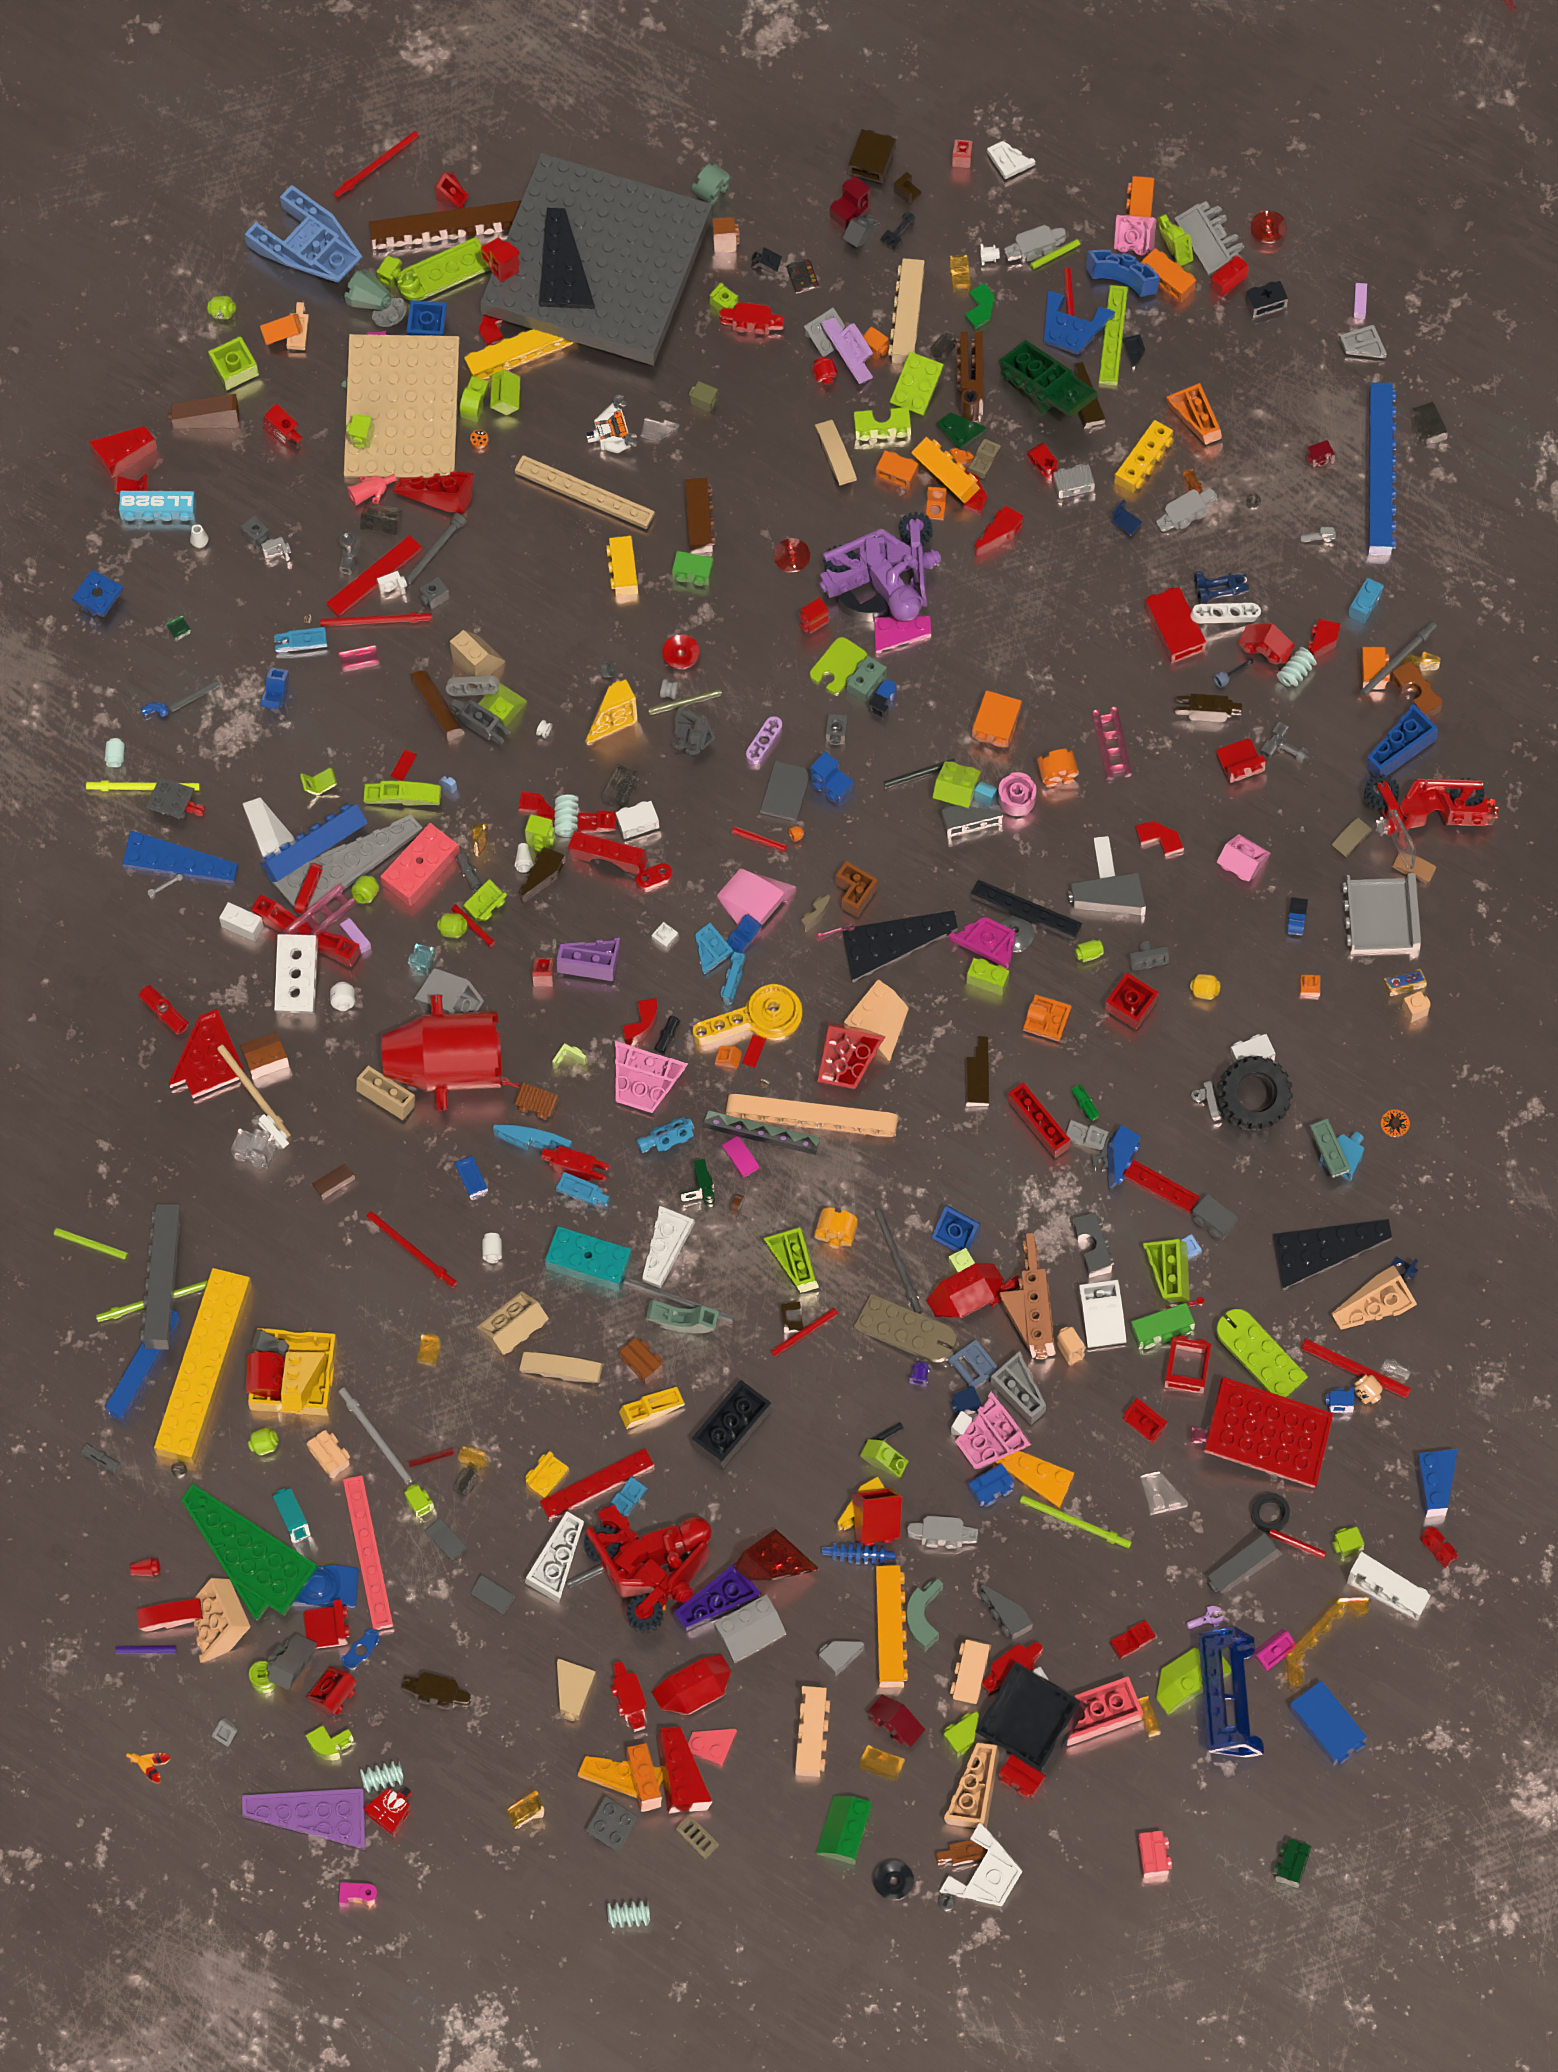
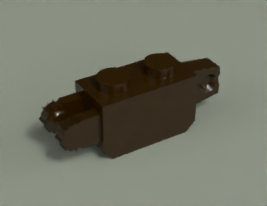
M1191 693V696L1175 697L1176 703L1190 706H1176L1174 712L1179 715H1189L1191 720L1224 722L1227 717L1241 715L1242 704L1232 702V700L1228 699V696Z
M427 1672L420 1674L419 1678L405 1676L403 1679L402 1690L415 1695V1699H418L417 1701L422 1704H437L438 1708L448 1710V1708L454 1709L455 1705L467 1708L472 1704L471 1695L463 1690H459V1686L454 1679Z

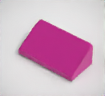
M1281 1629L1255 1649L1252 1654L1263 1668L1268 1671L1298 1646L1289 1632Z

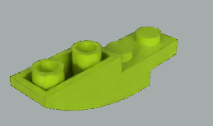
M381 781V783L365 784V804L440 805V785L408 781Z

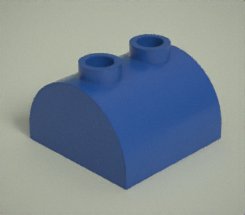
M411 300L407 335L443 336L447 303Z

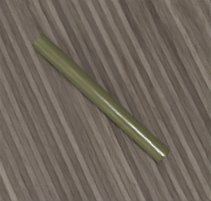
M719 688L648 708L649 715H653L680 706L722 696L721 690Z

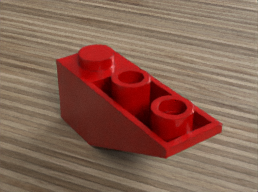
M1006 505L1002 510H998L994 516L993 523H989L985 528L984 536L977 539L974 545L975 555L978 557L1013 539L1023 526L1024 515Z

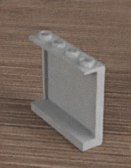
M1408 873L1407 878L1350 880V875H1347L1346 882H1343V894L1347 896V900H1344V911H1348V917H1345V927L1349 929V935H1347L1346 940L1347 946H1350L1351 953L1420 950L1421 935L1416 873Z

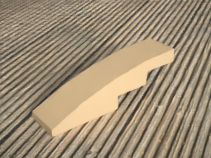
M833 420L815 424L822 448L839 486L856 481L857 478Z
M523 1352L519 1370L522 1373L541 1374L543 1377H556L564 1381L599 1383L603 1364L567 1356Z

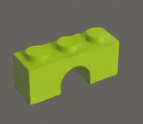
M909 407L890 409V419L886 422H877L873 418L872 410L854 412L856 440L867 441L873 438L887 439L888 437L903 438L911 435Z

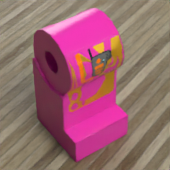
M340 1883V1907H348V1902H362L366 1905H372L377 1901V1889L372 1884Z

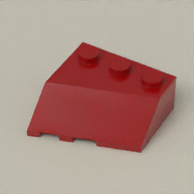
M828 1022L817 1082L856 1089L886 1036L863 1028Z

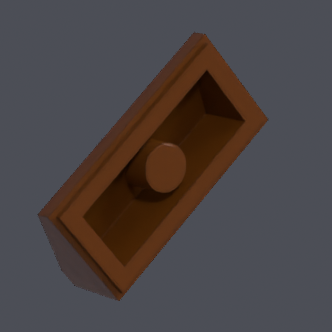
M343 1164L312 1183V1185L323 1200L354 1181L355 1176L347 1165Z

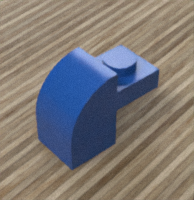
M270 668L266 676V690L261 698V706L279 709L281 705H284L288 690L289 670Z

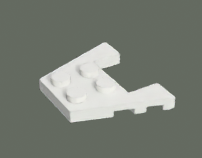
M979 1823L970 1839L988 1849V1852L968 1885L949 1875L940 1892L1002 1906L1023 1870L982 1823Z

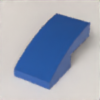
M745 915L738 928L728 938V945L734 952L744 953L761 929L762 924L751 915Z

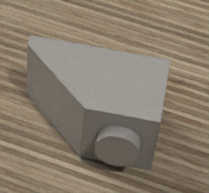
M833 1641L830 1645L825 1644L819 1651V1661L836 1677L864 1651V1644L862 1642Z

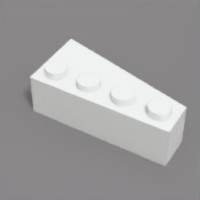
M569 1512L565 1513L525 1580V1584L559 1603L583 1527V1520Z

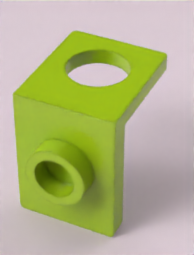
M328 768L314 777L303 773L300 774L304 790L317 796L337 785L332 768Z

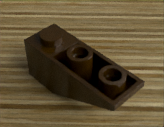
M546 847L543 848L542 852H538L535 858L536 864L534 868H530L527 874L528 880L526 884H522L519 891L522 903H525L558 879L566 863L564 854Z

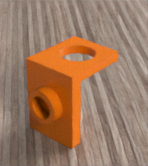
M928 487L925 515L931 519L943 520L946 489ZM938 506L941 511L938 514H932L930 508Z

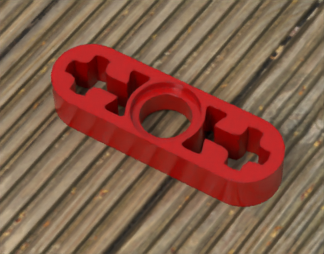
M311 864L294 908L295 912L303 915L306 913L320 880L323 865Z

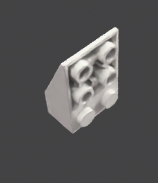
M1118 1280L1079 1285L1078 1294L1087 1347L1126 1343Z

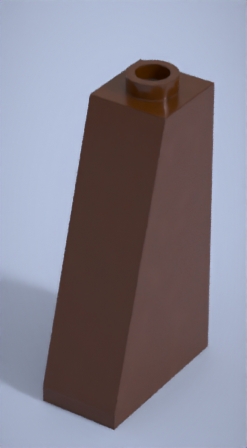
M228 394L173 403L172 411L168 412L169 422H172L173 429L239 428L240 410L236 394Z

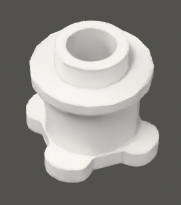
M980 244L982 265H984V262L989 261L996 263V259H1000L999 248H995V245L993 247H983V244Z

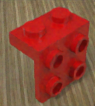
M1249 738L1217 749L1216 754L1229 783L1265 771L1266 760L1263 755L1258 756L1252 740Z
M342 1600L333 1601L334 1607L312 1609L304 1612L306 1638L317 1643L316 1649L348 1645L347 1637H350L349 1625H345V1618L348 1617L347 1606H343Z

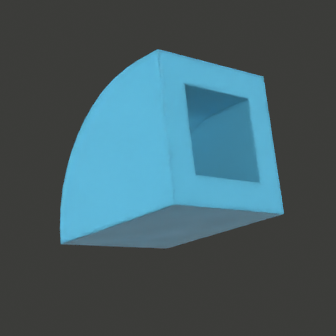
M981 781L975 789L974 800L992 807L999 788Z

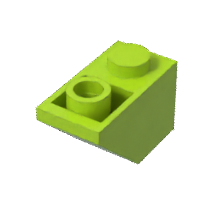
M868 1439L860 1455L873 1467L897 1478H901L909 1462L885 1441Z
M977 1711L973 1714L971 1712L967 1713L957 1725L951 1724L944 1730L943 1739L957 1758L974 1747L975 1731L979 1718Z

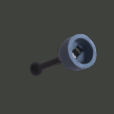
M1248 658L1245 663L1229 673L1219 672L1213 676L1215 684L1219 688H1223L1228 684L1231 675L1247 665H1252L1253 659Z

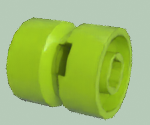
M265 1661L256 1662L249 1670L252 1687L255 1691L262 1694L270 1693L277 1686V1684L268 1680L270 1672L267 1669L270 1663Z

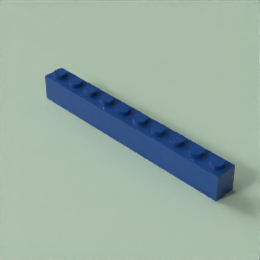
M1371 382L1369 390L1368 555H1391L1392 548L1395 549L1396 537H1392V532L1396 530V521H1392V515L1396 514V504H1392V499L1396 498V488H1393V483L1396 482V471H1393V466H1396V455H1393V450L1396 449V439H1393V434L1396 433V423L1393 422V417H1396V406H1393V401H1396V390H1393V383Z

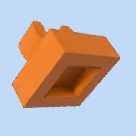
M1301 975V996H1320V975Z

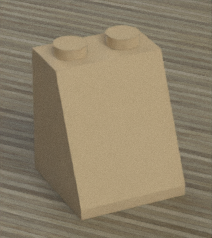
M462 630L450 640L452 661L468 677L489 676L505 663V660L476 634Z

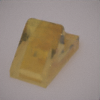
M534 1791L507 1809L506 1812L513 1828H520L533 1818H542L545 1808L537 1791Z

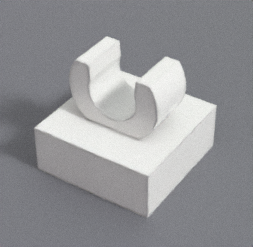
M664 922L652 934V939L665 949L678 937V932Z

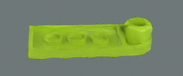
M477 237L472 238L402 270L397 278L398 290L401 292V295L409 301H421L490 270L481 257V244Z
M1233 1309L1225 1313L1218 1321L1216 1326L1218 1339L1266 1391L1287 1397L1308 1378L1302 1369L1248 1312L1241 1309ZM1228 1321H1231L1236 1326V1328H1234Z

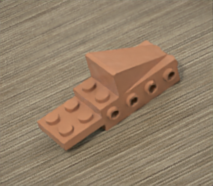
M1027 1233L1026 1240L1023 1241L1026 1255V1271H1022V1278H1019L1020 1290L1000 1292V1296L1006 1313L1030 1351L1032 1358L1045 1359L1048 1356L1056 1355L1049 1282L1046 1270L1039 1269L1038 1250L1034 1233Z

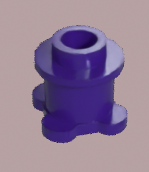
M916 1362V1364L911 1366L913 1371L912 1375L909 1376L908 1382L927 1386V1376L931 1369L924 1362Z

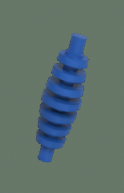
M853 1542L849 1543V1548H845V1543H841V1548H837V1543H833L831 1547H822V1555H830L833 1560L840 1556V1561L843 1562L844 1557L848 1556V1563H852V1557H856V1564H860V1557L864 1558V1564H868V1558H872V1564H876V1559H880V1563H884L886 1559L895 1560L896 1552L885 1550V1547H881V1551H877L876 1545H873V1550H869V1545H865V1550H862L860 1542H857V1549H853Z

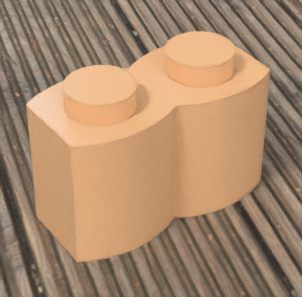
M1074 1327L1061 1329L1058 1332V1342L1056 1345L1068 1365H1072L1084 1358L1086 1347Z

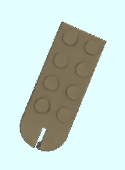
M873 1294L870 1295L854 1325V1329L931 1362L949 1360L954 1355L953 1352L956 1353V1336L949 1326ZM942 1345H948V1346L951 1347V1349H949V1348H947V1347H945V1346H942Z

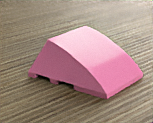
M740 868L718 893L717 898L728 914L734 919L737 926H739L743 917L747 914L763 925L782 901L785 902L797 887Z
M615 1041L616 1102L653 1113L688 1063Z
M992 1392L988 1395L989 1399L983 1407L980 1406L977 1410L979 1413L969 1424L964 1434L960 1435L955 1441L975 1469L988 1466L1007 1455L1031 1445L1029 1438Z

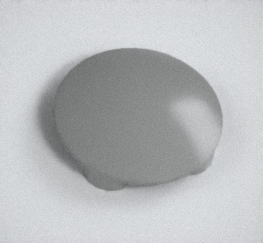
M392 298L388 308L373 310L372 319L374 323L380 327H389L397 324L406 314V304L402 298Z

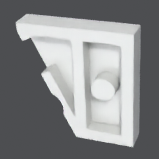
M1004 141L987 148L988 155L1004 179L1035 165L1033 158L1028 159L1022 155L1021 151L1012 148Z
M256 1115L251 1119L254 1124H259L264 1130L263 1133L279 1149H283L289 1144L286 1140V1134L282 1130L278 1131L274 1126L275 1122L269 1115Z

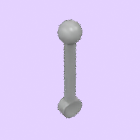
M177 874L175 878L160 887L148 890L149 897H154L158 891L176 881H181L183 875Z

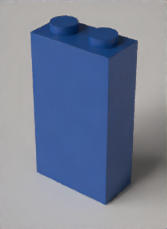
M1322 1680L1290 1703L1289 1710L1333 1765L1338 1762L1340 1764L1344 1763L1350 1757L1349 1754L1354 1750L1358 1752L1365 1746L1367 1736Z

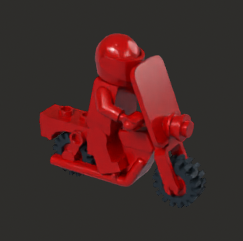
M615 1504L610 1507H604L597 1513L600 1528H597L596 1525L593 1528H587L585 1531V1551L592 1561L595 1562L597 1559L598 1563L602 1565L620 1596H636V1600L632 1598L630 1600L631 1604L628 1603L626 1609L630 1627H634L636 1632L640 1630V1633L644 1634V1630H647V1633H651L650 1629L655 1631L657 1626H661V1621H663L662 1607L667 1603L668 1596L670 1599H675L677 1602L682 1603L692 1598L694 1591L689 1587V1583L709 1559L707 1544L712 1537L711 1526L701 1517H691L679 1524V1529L674 1525L648 1533L639 1539L635 1531L631 1532L627 1517L620 1514ZM685 1553L691 1554L682 1564L680 1556ZM665 1563L668 1564L670 1571L668 1576L667 1573L660 1567Z

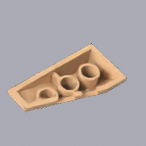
M1393 1265L1376 1275L1331 1314L1342 1330L1364 1324L1365 1321L1373 1319L1377 1321L1384 1316L1400 1315L1417 1305Z

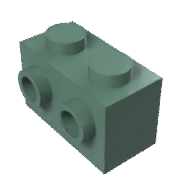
M868 656L865 661L862 660L858 664L855 674H851L846 681L847 692L866 703L887 676V667Z

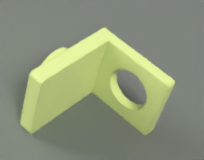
M564 1043L552 1061L553 1069L556 1070L565 1055L584 1066L587 1064V1057L577 1047H570Z

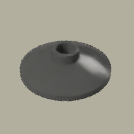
M1010 916L999 923L1012 930L1017 929L1019 931L1016 933L1013 952L1022 951L1031 945L1034 939V929L1030 922L1016 916Z

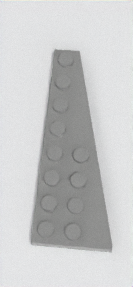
M412 815L406 816L391 823L388 827L381 830L377 829L372 834L363 838H357L354 842L347 845L343 844L320 854V857L310 860L278 882H272V884L291 906L295 908L297 898L311 864L323 865L320 880L304 915L298 913L305 920L356 882L360 876L368 873L420 834L423 828Z

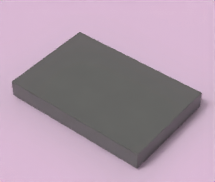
M775 761L760 813L797 822L811 776L810 769Z

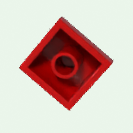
M256 1352L247 1355L246 1392L264 1398L270 1397L271 1400L275 1401L281 1400L285 1358L280 1354L272 1352Z
M329 1666L306 1696V1699L330 1716L337 1715L343 1710L344 1706L342 1703L346 1698L350 1699L355 1694L356 1690L354 1687L357 1681L348 1672Z

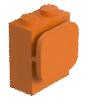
M986 690L972 729V737L980 742L1008 748L1021 712L1022 701Z

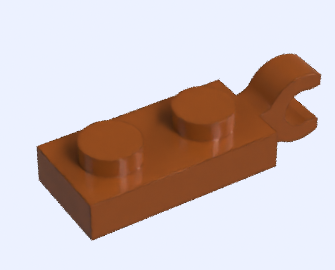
M973 1840L949 1844V1851L936 1853L937 1864L952 1860V1864L955 1866L983 1860L988 1849Z

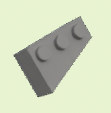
M1019 1351L991 1376L990 1384L1032 1425L1045 1413L1046 1404Z

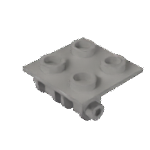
M831 308L803 326L806 330L804 332L805 336L812 339L822 357H825L837 348L821 324L826 320L836 318L843 330L846 328L834 308Z

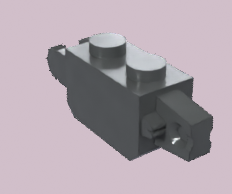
M454 699L450 704L451 709L456 712L460 723L489 741L492 739L502 744L504 739L497 734V731L506 736L511 733L509 728L500 723V719L495 714L472 700L462 703Z

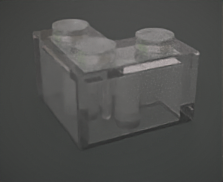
M256 1128L253 1134L239 1129L231 1147L232 1156L237 1161H247L257 1168L264 1167L267 1169L277 1150L274 1135Z

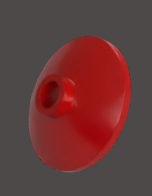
M679 634L670 637L664 643L662 654L669 666L676 669H685L696 663L700 650L698 643L692 637ZM679 653L685 654L684 656H678Z

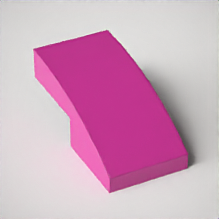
M739 1136L722 1144L724 1152L732 1160L734 1167L743 1178L760 1168Z

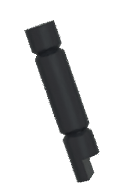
M899 1422L871 1439L883 1441L896 1434L897 1431L903 1430L904 1427Z

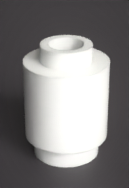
M487 1233L484 1235V1239H482V1256L488 1263H497L502 1258V1239L497 1233Z

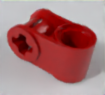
M1042 442L1027 451V456L1043 477L1052 479L1053 473L1058 470L1057 459L1045 443Z

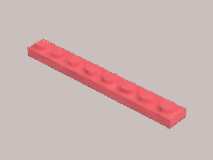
M363 1476L343 1479L373 1630L393 1627Z

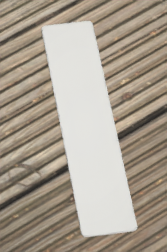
M1109 837L1094 838L1100 879L1115 877Z

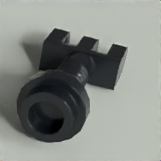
M910 212L904 213L902 215L903 221L893 233L887 230L880 241L884 243L888 239L886 242L888 246L895 242L892 249L896 250L902 243V239L899 237L908 225L913 226L915 224L916 217Z

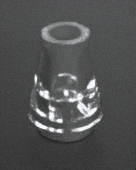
M1386 1357L1380 1370L1385 1376L1404 1381L1408 1380L1411 1370L1404 1367L1394 1358L1390 1359Z

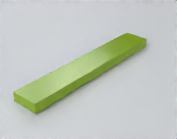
M1110 285L1107 309L1114 311L1115 316L1105 324L1099 384L1117 385L1128 291L1126 286Z

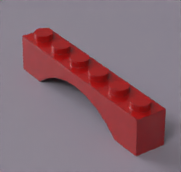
M260 894L251 908L252 913L262 917L263 924L285 935H316L318 938V952L349 968H352L361 954L358 943L344 936L328 933L306 923L277 902Z

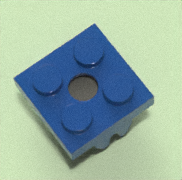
M92 569L73 595L72 601L81 605L86 613L89 611L92 616L97 614L104 618L123 592L124 587Z

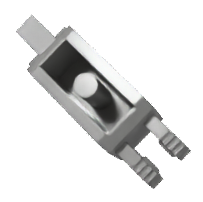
M1043 225L1017 234L1015 243L1005 248L1004 254L1008 261L1021 259L1022 262L1032 261L1036 257L1053 252L1056 246L1063 244L1066 240V230L1063 228L1050 230L1048 226Z
M1207 489V491L1205 490L1200 494L1197 490H1191L1166 505L1165 510L1167 513L1156 521L1162 532L1174 527L1177 530L1186 528L1190 525L1191 521L1201 519L1209 511L1208 507L1218 500V495L1212 489Z
M927 1516L924 1518L923 1523H911L907 1528L908 1537L922 1540V1544H926L927 1547L931 1548L940 1545L946 1546L948 1549H957V1547H962V1544L977 1543L978 1529L963 1526V1521L960 1518Z

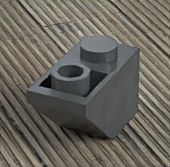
M870 214L851 219L843 239L856 247L865 245L880 223Z

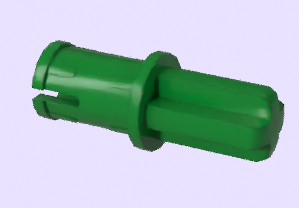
M1081 1084L1075 1086L1071 1092L1078 1100L1079 1107L1083 1108L1091 1121L1099 1118L1100 1114L1092 1103L1093 1099L1087 1095Z

